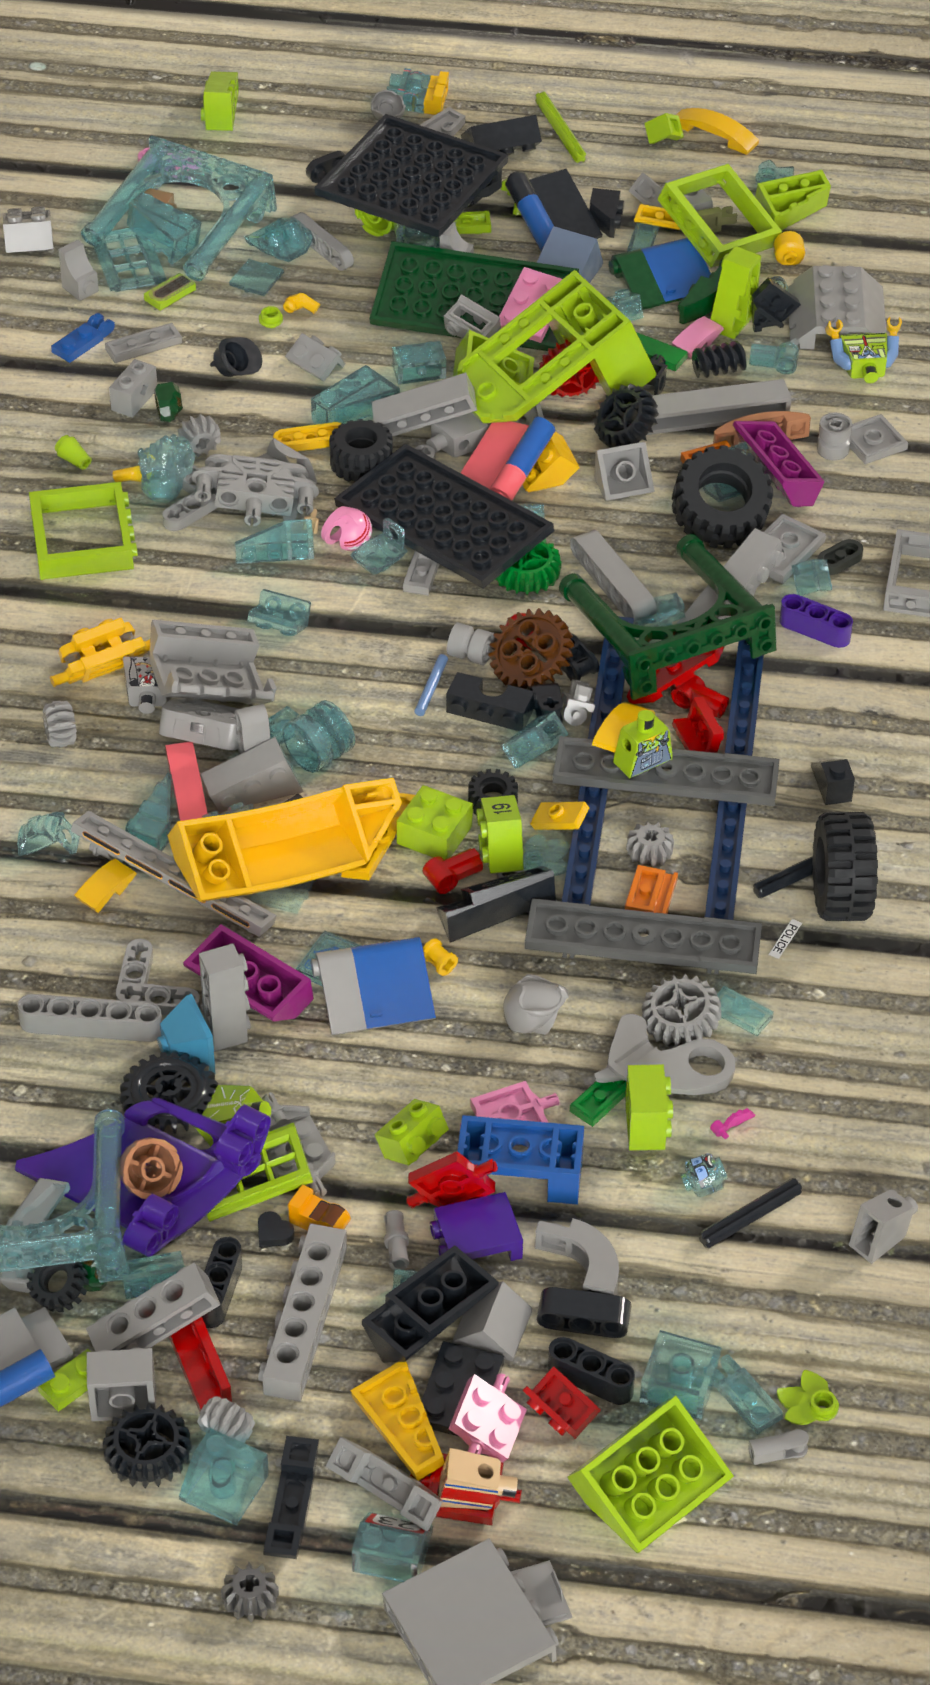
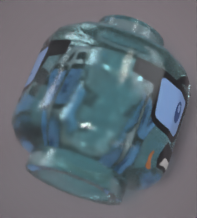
M711 1153L688 1160L684 1165L686 1173L681 1174L687 1192L693 1190L697 1197H704L723 1189L724 1180L728 1179L720 1157L715 1158Z

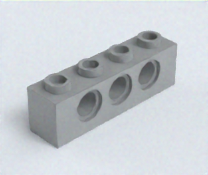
M194 1262L189 1266L181 1268L176 1274L163 1282L153 1285L150 1290L137 1298L127 1301L122 1307L109 1315L99 1318L94 1324L87 1327L86 1330L95 1352L103 1349L113 1351L129 1350L136 1347L143 1349L151 1348L220 1306V1302L208 1275Z

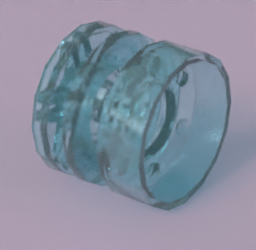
M327 700L316 703L314 707L307 709L305 714H300L291 719L282 728L283 740L290 755L299 766L311 773L318 772L329 765L333 759L339 758L343 753L352 750L355 745V734L348 718L339 707Z

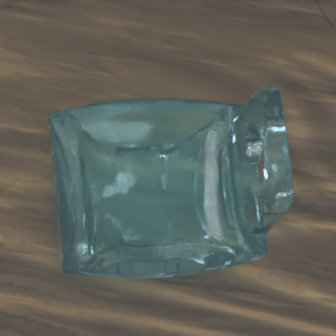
M384 519L383 533L363 543L351 554V557L373 575L386 571L407 553V550L404 548V529L391 519ZM390 527L396 531L398 539L393 540Z
M53 812L43 816L37 815L30 818L19 829L18 855L22 856L39 851L57 841L72 855L77 852L80 836L71 832L72 825L65 819L64 812ZM65 829L70 833L72 838L71 844L67 841L62 830Z

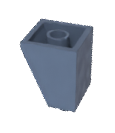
M553 226L537 263L579 269V274L590 283L602 267L603 259L596 238Z

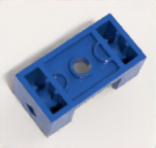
M462 1115L457 1151L471 1163L480 1165L489 1159H493L497 1163L498 1169L496 1172L490 1173L492 1175L548 1179L547 1202L578 1205L583 1160L584 1126ZM524 1145L528 1149L524 1152H517L513 1147Z

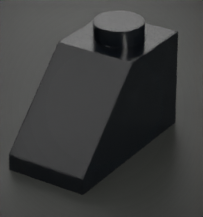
M848 759L811 762V768L825 805L852 802L855 777Z

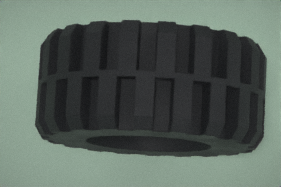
M711 446L705 448L704 453L701 451L694 453L692 458L687 459L682 465V469L679 470L672 493V511L676 515L675 520L678 525L685 526L683 532L687 535L694 534L702 542L710 543L709 547L717 548L718 545H723V548L726 549L732 548L733 543L741 546L755 528L761 530L766 522L774 495L773 487L771 486L772 480L768 473L764 474L766 469L761 462L756 463V457L750 453L745 455L742 453V449L736 447L735 450H730L728 446H720L719 449ZM712 483L727 484L735 488L742 495L745 505L734 511H720L709 506L701 497L699 490Z
M825 812L816 821L812 857L813 890L817 913L825 921H865L873 915L875 899L877 898L878 851L874 824L871 821L872 818L864 812Z

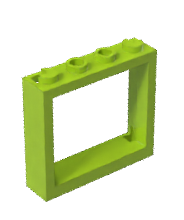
M729 164L665 183L657 198L710 268L719 266L721 259L725 254H729L735 246L753 253L773 248L775 238L782 233V230ZM719 184L757 231V234L723 245L684 195Z
M121 482L29 492L40 580L134 569L133 557L138 556L136 543H131V541H135L133 525L128 526V524H132L130 508L125 509V507H129L128 492L122 491ZM116 505L123 546L48 554L42 513Z

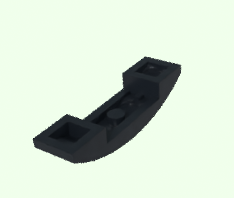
M286 1435L281 1460V1475L272 1520L268 1525L263 1555L297 1559L310 1506L319 1439Z

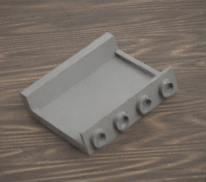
M490 1538L382 1593L384 1610L429 1685H490L548 1655L552 1663L557 1661L556 1646L559 1645L556 1634L550 1626L545 1628L540 1620L542 1615L538 1605L534 1600L528 1601L524 1594L525 1587L517 1573L511 1574L507 1567L509 1562L504 1551L501 1548L496 1549Z

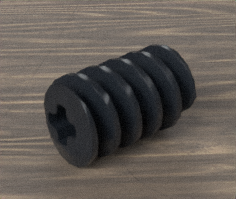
M732 341L730 344L727 342L722 343L721 346L715 344L712 348L705 346L703 349H694L692 364L695 375L699 378L700 372H703L704 377L708 378L710 370H712L713 375L718 376L719 368H721L723 374H727L728 366H730L734 373L737 372V365L740 366L742 371L746 370V353L742 344L738 341Z

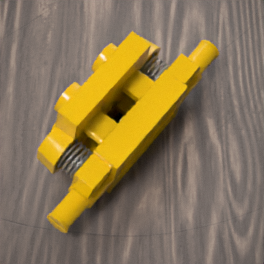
M122 617L115 620L106 619L97 627L91 629L82 628L72 635L70 643L59 648L58 654L61 663H67L68 666L64 672L50 676L51 684L53 687H56L65 682L71 684L82 680L84 683L124 667L123 657H143L144 654L150 651V639L146 641L142 637L135 639V629L130 622H124Z

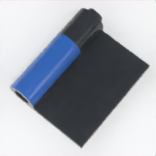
M567 168L529 179L525 172L519 171L513 172L508 176L505 185L541 252L553 226L596 239L602 238L603 234Z

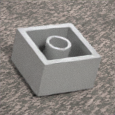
M136 1347L129 1350L113 1351L103 1349L96 1352H87V1389L92 1421L113 1420V1417L122 1419L123 1409L129 1413L134 1412L135 1404L141 1410L146 1409L147 1404L150 1403L152 1409L156 1410V1381L152 1348L143 1349Z

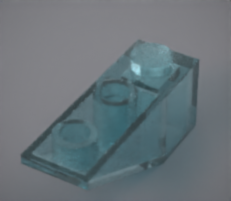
M286 520L236 541V564L314 559L312 520Z
M167 773L163 780L155 785L148 800L142 802L139 812L128 821L125 828L126 832L160 851H163L169 843L167 835L172 830L173 788L170 773Z

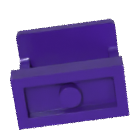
M506 1192L434 1208V1221L430 1222V1230L433 1239L439 1240V1256L455 1245L471 1259L506 1251L510 1261L523 1259V1238Z

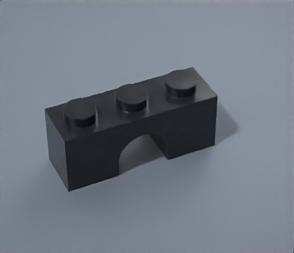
M460 672L456 673L446 693V713L520 732L524 731L534 710V691L508 685L503 694L487 696L483 694V678Z

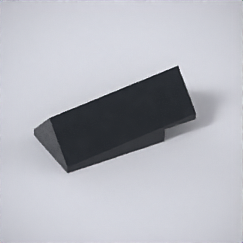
M539 866L461 888L464 900L436 908L448 940L451 943L529 912L532 899L556 901L554 872L552 869Z
M454 1245L385 1295V1304L362 1319V1326L383 1363L406 1362L498 1286L499 1281Z

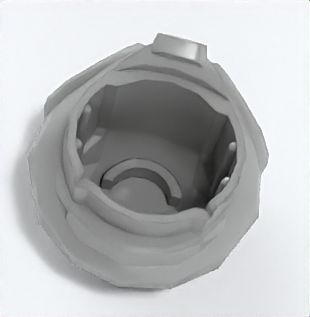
M527 974L510 988L503 1003L504 1018L511 1031L523 1034L535 1032L546 1035L555 1022L559 1008L569 997L566 987L552 983L537 975Z

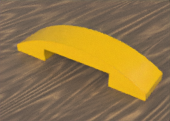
M686 108L676 114L679 116L682 130L689 132L693 127L705 130L727 139L728 148L748 155L759 144L758 138L746 127L721 113L702 108Z
M623 702L616 706L606 717L597 731L592 745L615 753L620 730L623 726L636 721L638 713L642 710L652 711L654 715L656 713L653 710Z

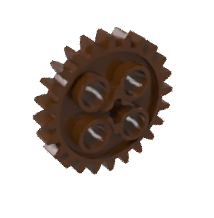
M540 608L536 610L535 615L530 609H527L526 616H522L520 612H517V619L515 621L508 617L509 625L507 627L500 625L499 627L503 632L501 634H494L493 636L497 642L490 643L489 645L493 649V652L489 653L488 656L492 660L490 666L494 669V674L505 686L511 685L527 689V686L546 684L545 681L548 679L555 683L553 675L558 674L562 676L561 666L569 667L570 665L565 658L573 657V653L569 650V648L574 647V643L571 641L573 635L569 631L567 624L557 614L553 615L550 610H547L544 614ZM520 638L521 640H523L527 644V646H529L533 651H537L540 654V656L545 658L547 661H541L532 651H530L529 649H525L524 646L515 639Z

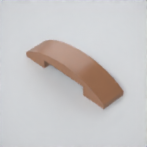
M791 411L762 412L743 416L714 431L713 444L727 440L733 450H735V447L738 448V443L741 440L733 427L734 421L776 422L790 440L809 437L811 417L806 413Z

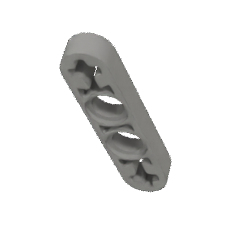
M300 212L290 217L289 223L294 234L338 270L343 271L353 266L354 259L350 250L309 216Z

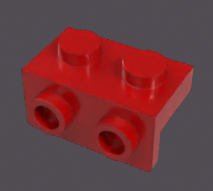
M703 696L693 697L687 718L673 719L672 726L686 750L718 753L720 744L724 739V731L722 726L718 724L713 715V710L708 706Z
M554 1366L532 1390L528 1386L522 1390L530 1397L526 1403L540 1416L545 1411L552 1418L548 1424L561 1436L568 1432L576 1439L601 1411L598 1406Z

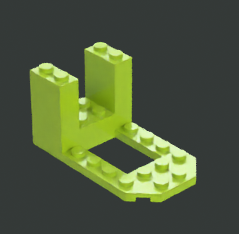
M576 270L572 271L461 360L457 369L459 375L467 373L474 387L477 411L472 413L482 423L517 421L588 363L592 366L604 392L609 396L612 394V389L619 390L621 384L627 387L629 384L643 387L657 376L631 321ZM549 324L559 344H563L565 339L572 344L518 386L497 364L545 325Z

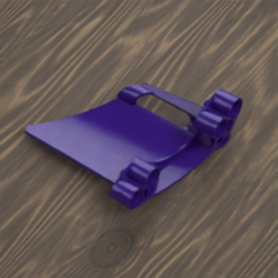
M154 1098L151 1101H143L131 1106L124 1113L125 1118L92 1135L45 1153L16 1160L15 1171L36 1182L39 1178L68 1182L70 1190L64 1195L65 1197L126 1228L123 1240L120 1239L121 1243L147 1257H151L170 1241L183 1234L205 1217L230 1193L244 1176H248L256 1170L262 1159L260 1153L270 1129L271 1118L244 1104L237 1110L231 1121L223 1124L163 1099ZM168 1113L210 1134L213 1138V1145L208 1149H197L149 1125L148 1120L157 1114ZM148 1137L165 1140L178 1151L177 1154L183 1166L181 1180L170 1194L159 1197L152 1193L147 1199L139 1198L128 1191L120 1179L118 1169L120 1157L126 1147L136 1140Z

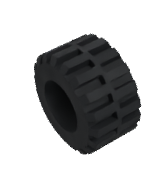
M357 419V421H347L346 424L342 423L332 431V435L329 438L331 469L336 473V476L344 478L347 482L354 481L355 483L393 453V437L389 433V429L383 427V424L379 422L374 423L373 420L364 421L363 419Z

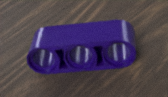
M788 594L782 598L779 620L783 627L833 647L843 648L850 644L853 619L850 615L797 594Z

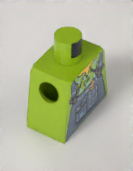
M640 711L636 721L621 728L613 763L630 779L671 760L673 755L668 727L652 711Z

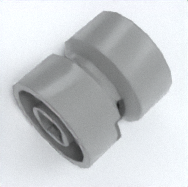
M834 412L821 417L817 442V452L821 457L834 461L844 459L849 454L852 420L848 416Z
M457 622L449 635L447 654L460 659H464L467 656L470 662L484 666L490 658L488 654L493 650L489 645L494 643V633L479 628L474 632L472 626Z

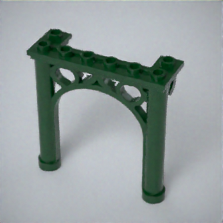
M688 534L679 540L676 547L677 554L716 592L718 599L708 611L692 620L658 627L635 625L619 618L580 575L575 573L569 574L559 584L560 594L581 611L613 646L625 665L622 667L623 674L630 686L632 700L657 692V669L745 639L748 645H750V656L753 659L777 651L775 606L773 604L762 605L704 548V543L694 534ZM720 616H731L725 619H718ZM652 639L661 640L655 643H649Z

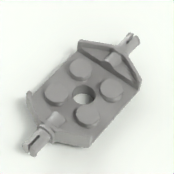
M272 1092L269 1093V1097L265 1094L262 1100L267 1101L271 1106L269 1132L294 1122L313 1178V1182L306 1186H310L313 1189L315 1196L320 1198L321 1194L323 1197L327 1190L323 1186L321 1178L336 1164L335 1153L329 1151L310 1116L309 1106L279 1105ZM289 1142L267 1150L266 1153L269 1161L289 1154L287 1151L291 1147ZM295 1159L271 1168L276 1178L298 1170Z

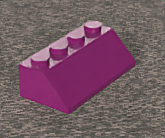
M734 421L733 427L743 446L751 455L756 457L755 461L757 463L761 462L766 468L764 473L770 475L776 488L782 492L789 504L794 507L813 506L825 481L776 422Z
M222 924L183 962L186 968L201 976L199 953L234 944L238 955L243 954L247 963V971L244 974L249 990L245 991L249 1005L252 1009L273 1022L296 1019L314 999L311 979Z

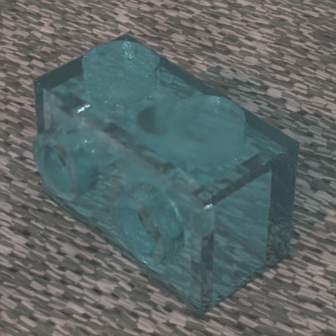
M440 341L392 347V367L398 385L446 378V357Z

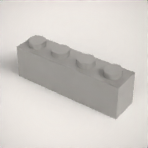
M463 373L373 401L372 411L374 423L379 422L383 424V427H387L393 437L477 411L474 387L467 373Z
M234 944L199 953L203 1014L213 1035L214 1052L248 1042L247 1030L251 1029V1024L246 1012L250 1010V1005L245 994L249 987L244 974L247 971L244 955H238Z

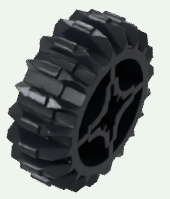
M621 384L619 390L612 389L610 396L605 394L606 399L604 402H598L600 409L594 411L597 417L592 420L599 440L609 448L635 444L641 440L647 441L646 435L653 433L651 427L658 424L655 419L659 415L656 409L658 405L653 396L643 387H636L632 384H629L628 387Z
M150 1403L147 1404L146 1409L141 1410L135 1404L134 1412L131 1413L123 1409L122 1419L113 1417L112 1427H107L105 1431L106 1438L103 1441L104 1460L109 1464V1470L112 1474L117 1473L121 1482L129 1478V1483L132 1487L137 1482H142L145 1489L149 1482H155L159 1487L163 1478L171 1482L173 1473L181 1474L183 1464H188L189 1453L192 1449L191 1441L189 1440L190 1431L188 1427H185V1421L182 1417L177 1418L173 1409L165 1413V1408L162 1404L156 1410L152 1409ZM159 1433L166 1435L172 1442L166 1441V1437L159 1435ZM122 1449L128 1450L129 1454L135 1456V1459L124 1453Z

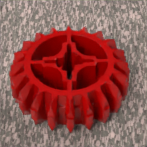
M565 339L563 344L556 342V348H548V354L542 355L543 359L539 363V369L572 343ZM588 363L554 390L551 395L558 394L563 398L565 395L572 397L582 393L587 394L590 388L596 389V383L600 382L592 366Z

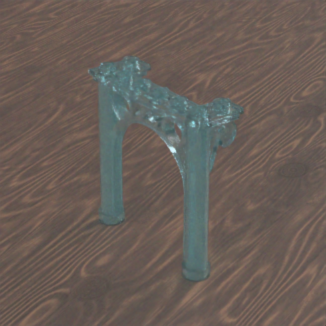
M151 135L149 137L148 151L95 218L84 226L81 230V236L88 244L95 247L100 246L134 201L149 188L158 190L162 184L172 182L199 185L213 192L224 206L218 221L183 265V270L189 278L195 281H202L207 275L210 265L246 219L259 223L265 211L271 213V211L275 212L277 210L273 175ZM228 184L239 186L236 190L223 189ZM236 200L230 207L229 201Z
M106 1109L100 1111L95 1116L93 1183L88 1195L80 1204L67 1213L45 1222L23 1226L0 1225V1272L94 1260L99 1283L131 1279L120 1231L121 1139L125 1131V1118L122 1113L117 1110ZM95 1208V1218L92 1219L88 1214ZM73 1225L85 1227L81 1232L63 1233Z

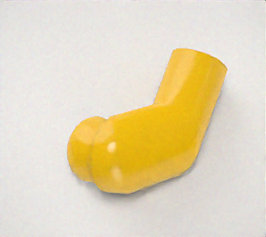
M304 293L289 296L283 304L284 310L288 313L305 308L315 314L320 307V303Z
M140 464L139 466L114 470L112 473L114 482H145L151 476V469L146 464Z

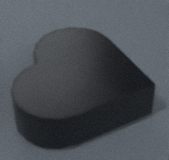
M264 1212L258 1218L259 1247L290 1244L294 1240L293 1225L289 1221L281 1220L280 1215L276 1212Z

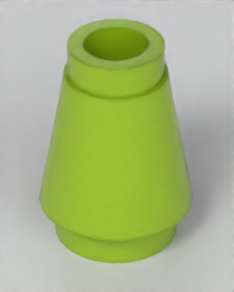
M64 435L57 441L55 451L58 457L79 467L81 470L86 469L91 464V457H89L75 437Z

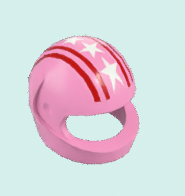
M341 506L324 523L321 530V538L327 544H334L340 541L341 549L346 551L359 550L369 542L372 535V524L364 512L355 508ZM340 526L339 530L330 536L333 527Z

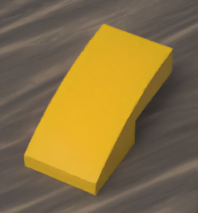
M114 858L96 871L74 896L80 902L99 913L114 893L119 896L122 894L137 873Z

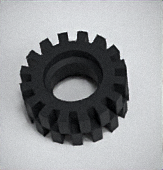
M486 769V774L480 771L477 773V777L474 775L468 784V802L473 803V813L477 816V809H481V798L490 797L485 795L489 792L502 794L500 796L515 795L518 804V783L515 782L514 776L509 777V773L506 771L500 774V769H496L495 773H491V769Z
M57 1250L55 1254L53 1251L47 1252V1259L41 1255L37 1258L41 1263L36 1265L33 1262L30 1266L35 1271L34 1273L28 1272L27 1278L32 1281L26 1283L27 1288L31 1291L29 1294L36 1302L54 1312V1309L57 1312H64V1307L71 1310L74 1308L72 1305L73 1301L77 1304L82 1301L78 1298L79 1294L86 1295L87 1290L83 1288V1285H89V1280L85 1277L88 1275L87 1270L67 1252L65 1254L63 1251ZM58 1271H65L67 1273L65 1285L59 1291L51 1292L48 1289L50 1278Z

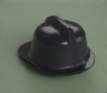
M226 338L221 340L219 347L213 353V361L210 363V366L216 367L226 377L250 375L258 372L262 367V354L258 346L248 338Z

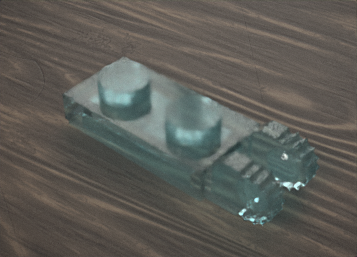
M727 1354L720 1358L721 1366L728 1375L726 1378L714 1365L709 1364L704 1367L705 1375L711 1384L717 1388L757 1435L783 1419L781 1408L744 1367L741 1368L730 1355Z

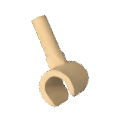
M313 509L310 516L304 517L302 532L312 531L314 534H317L319 519L316 518L317 509Z

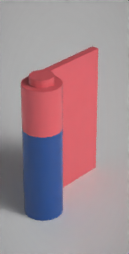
M534 417L530 425L513 421L491 423L462 469L461 474L512 501L555 433V427L551 422L542 417Z

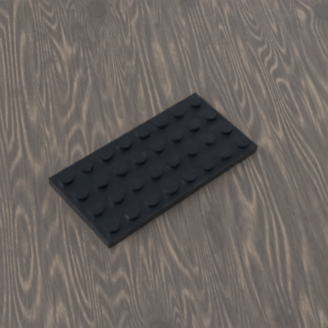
M407 444L401 446L334 498L336 507L346 506L364 512L369 517L372 527L483 589L555 531L554 523Z

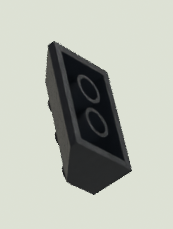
M536 115L471 126L461 134V139L508 155L514 154V150L522 149L523 152L535 150L536 146L542 142Z

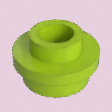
M268 306L261 310L259 323L262 326L275 328L283 322V315L277 307Z

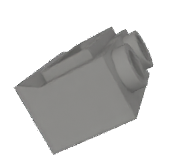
M462 294L458 301L444 315L445 329L451 335H457L462 339L468 330L490 338L501 329L500 317ZM467 312L473 316L477 324L480 325L484 322L486 325L480 330L460 318V316Z

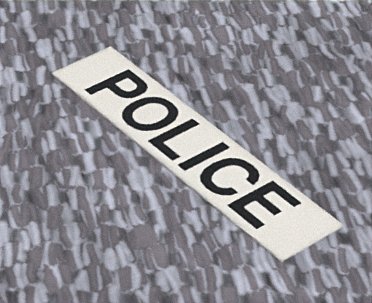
M792 919L768 955L779 959L802 923Z

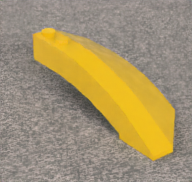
M394 778L346 784L337 789L263 808L178 821L167 836L176 864L198 901L203 902L279 889L366 865L402 802Z

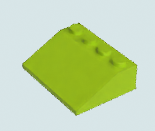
M677 1396L658 1405L567 1476L585 1504L636 1553L641 1552L734 1477Z

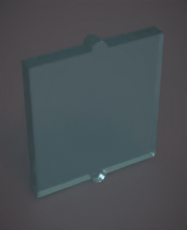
M248 259L230 280L229 286L242 289L246 293L251 292L265 296L283 275L284 269L271 266L269 263Z
M314 880L279 889L253 893L251 901L298 914L304 900L309 898L308 892Z

